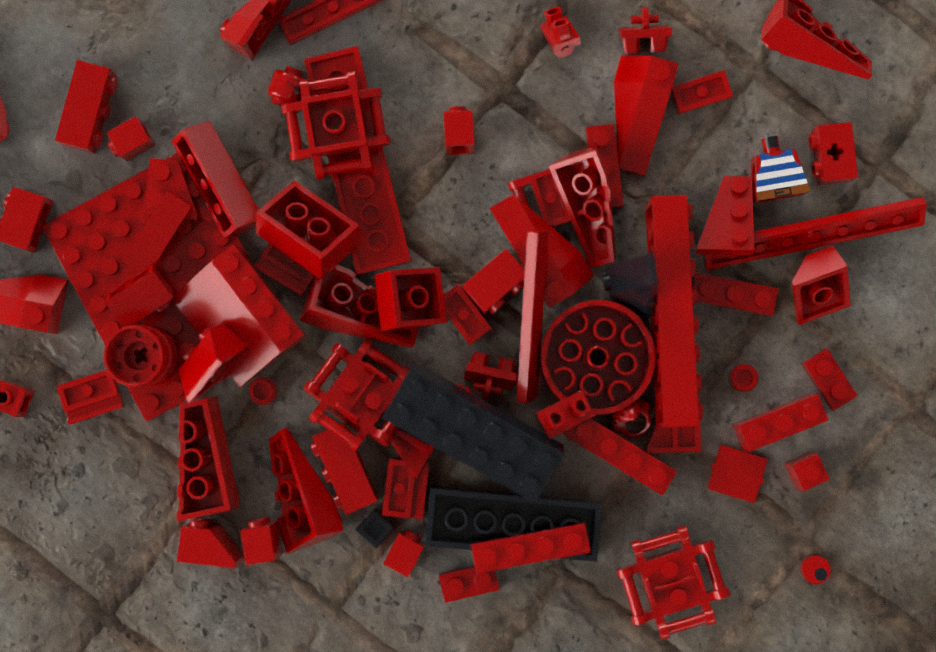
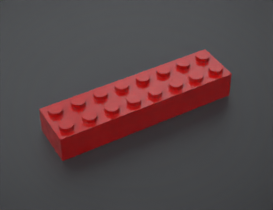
M687 195L652 196L645 206L647 254L653 253L658 278L656 296H653L654 307H650L652 310V317H650L651 336L656 354L653 373L656 429L699 426V421L703 420L702 403H698L697 392L702 389L701 375L696 374V363L700 362L699 345H695L694 334H698L699 330L698 317H693V305L697 304L696 288H692L691 277H695L696 272L695 260H690V248L694 247L693 231H689L688 220H692L693 210L692 204L687 203Z

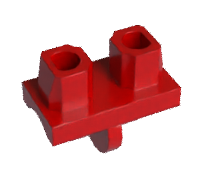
M559 6L545 10L546 23L540 24L541 31L551 46L553 53L557 57H567L574 51L575 46L581 45L580 36L567 16H563Z
M641 7L640 15L630 17L631 24H641V27L618 28V37L622 39L623 49L626 54L640 53V38L649 37L650 52H666L668 37L672 36V28L668 25L649 26V23H659V14L649 15L648 7Z
M475 352L470 363L467 362L464 380L475 382L473 389L484 392L482 399L488 401L489 393L501 395L502 388L513 391L517 373H514L515 361L500 358L498 369L487 367L489 355Z
M582 390L535 414L548 440L595 416Z

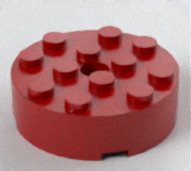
M606 300L581 302L562 312L546 330L540 351L541 372L552 394L561 401L582 390L594 414L613 413L636 401L646 390L652 379L656 360L652 336L638 315L623 305ZM594 349H599L604 353L605 359L601 365H594L590 360V354Z

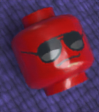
M286 66L285 70L279 69L274 71L267 89V94L272 98V103L282 106L287 103L301 101L299 80H304L301 77L302 71L290 66Z

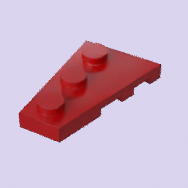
M724 176L696 248V254L753 255L752 176Z

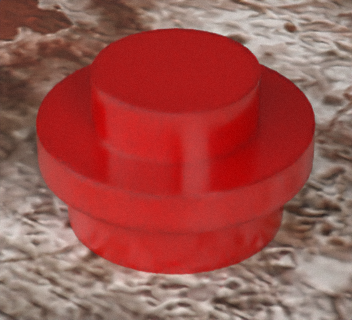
M267 377L256 378L249 386L251 400L259 405L271 403L277 395L276 384Z

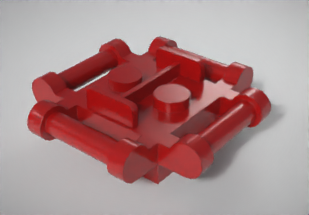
M355 71L346 72L347 75L315 81H308V79L299 80L301 101L281 106L282 114L286 115L292 152L289 153L291 162H300L312 158L317 180L324 179L325 175L358 169H364V171L373 170L369 148L384 147L391 144L390 136L386 135L380 102L382 98L381 88L358 90ZM349 86V90L311 96L312 92ZM366 100L370 104L375 133L374 137L368 138L361 107V101ZM299 112L304 114L309 148L307 149L302 147L297 113ZM360 150L361 158L323 164L322 156H334Z
M367 338L355 355L351 354L341 344L335 343L329 358L312 381H307L303 387L307 394L320 402L308 419L314 424L318 422L350 444L348 447L355 452L367 436H370L386 447L391 442V435L397 426L388 421L382 430L374 426L386 411L409 370L408 366H401L372 346L374 343ZM367 355L398 376L394 383L368 362L364 363L362 361ZM340 360L348 365L329 391L325 393L320 389ZM328 410L330 413H332L333 415L344 421L346 424L357 430V435H355L347 428L336 422L334 419L326 415L324 412Z
M685 525L676 527V531L641 542L639 539L631 541L636 563L616 569L618 579H622L633 614L631 616L632 624L634 626L641 625L654 619L661 640L670 638L671 634L699 625L707 624L709 626L715 624L716 619L710 601L724 599L731 595L728 586L724 585L714 553L716 549L714 541L707 540L691 545L689 533ZM679 541L681 543V547L650 557H644V552ZM703 553L714 589L706 591L695 555ZM636 573L640 575L650 607L649 610L643 611L632 576ZM694 606H701L702 613L665 623L663 616Z

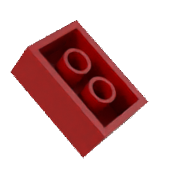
M295 180L256 212V234L319 279L326 276L358 246L359 224Z

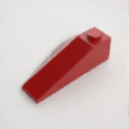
M250 0L236 11L231 19L228 18L224 21L220 29V38L226 45L252 61L277 24V19L283 15L292 0Z
M777 0L762 26L761 40L767 48L777 50L785 56L869 80L872 77V61L848 39L839 40L836 33L831 29L833 26L829 22L825 21L822 24L810 13L814 9L803 0Z
M621 55L613 82L619 170L645 176L679 63L654 56Z
M585 148L564 155L550 164L549 169L589 265L593 268L615 262L616 249L609 175L598 148Z
M512 194L489 208L524 268L526 263L527 233L537 229L549 230L544 301L548 308L573 295L594 276L581 252L516 195Z
M336 265L322 279L314 277L306 295L299 321L329 331L410 348L414 347L418 328L381 331L376 289L371 285L368 287L355 277L356 274L350 269Z
M41 274L0 279V324L58 334L69 280Z
M288 428L280 430L269 438L272 473L278 477V491H274L275 501H280L282 517L277 518L278 527L286 553L288 554L326 541L344 531L335 502Z

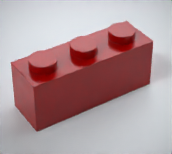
M80 60L76 61L55 138L56 142L66 147L93 154L96 153L97 147L99 148L103 141V123L110 116L111 106L109 101L111 94H115L118 86L117 74L110 68Z
M807 394L732 425L742 450L751 452L829 421L819 394Z
M345 422L341 423L342 426L348 429V426ZM329 430L312 436L314 441L310 444L316 459L321 458L325 468L322 469V474L328 485L333 484L336 491L333 499L339 511L344 510L347 515L379 500L358 449L356 452L348 447L350 444Z

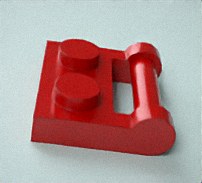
M550 169L507 183L509 191H513V194L528 207L529 204L523 188L531 185L541 218L551 227L571 222Z

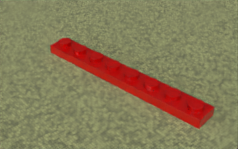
M923 197L754 231L753 255H703V264L706 270L924 226L927 203Z

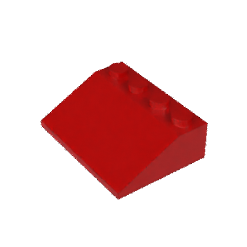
M235 244L207 264L172 299L199 335L209 326L213 329L223 323L247 345V348L227 371L239 388L307 337L306 333L247 256Z

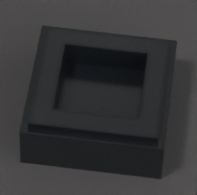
M374 508L355 530L376 549L393 531L395 526Z

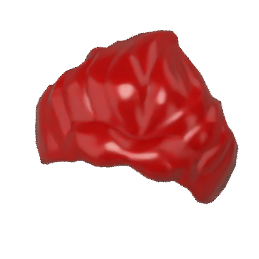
M640 398L627 407L613 412L610 420L613 432L622 433L629 438L643 436L651 426L649 411L652 408V404ZM640 413L643 414L645 417L644 427L638 432H629L626 429L625 422L634 421Z

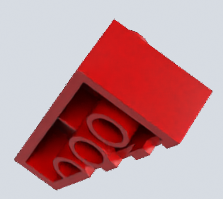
M208 397L181 403L179 407L180 456L178 457L180 477L179 485L177 486L179 511H177L176 522L230 511L240 507L218 397Z

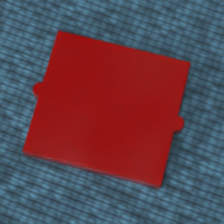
M719 445L715 462L710 466L712 472L707 489L755 503L760 484L764 483L762 477L768 459Z

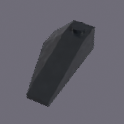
M653 253L644 254L607 267L605 269L606 274L602 275L604 290L609 291L610 297L633 311L641 319L652 317L650 307H654L653 296H656L658 287Z

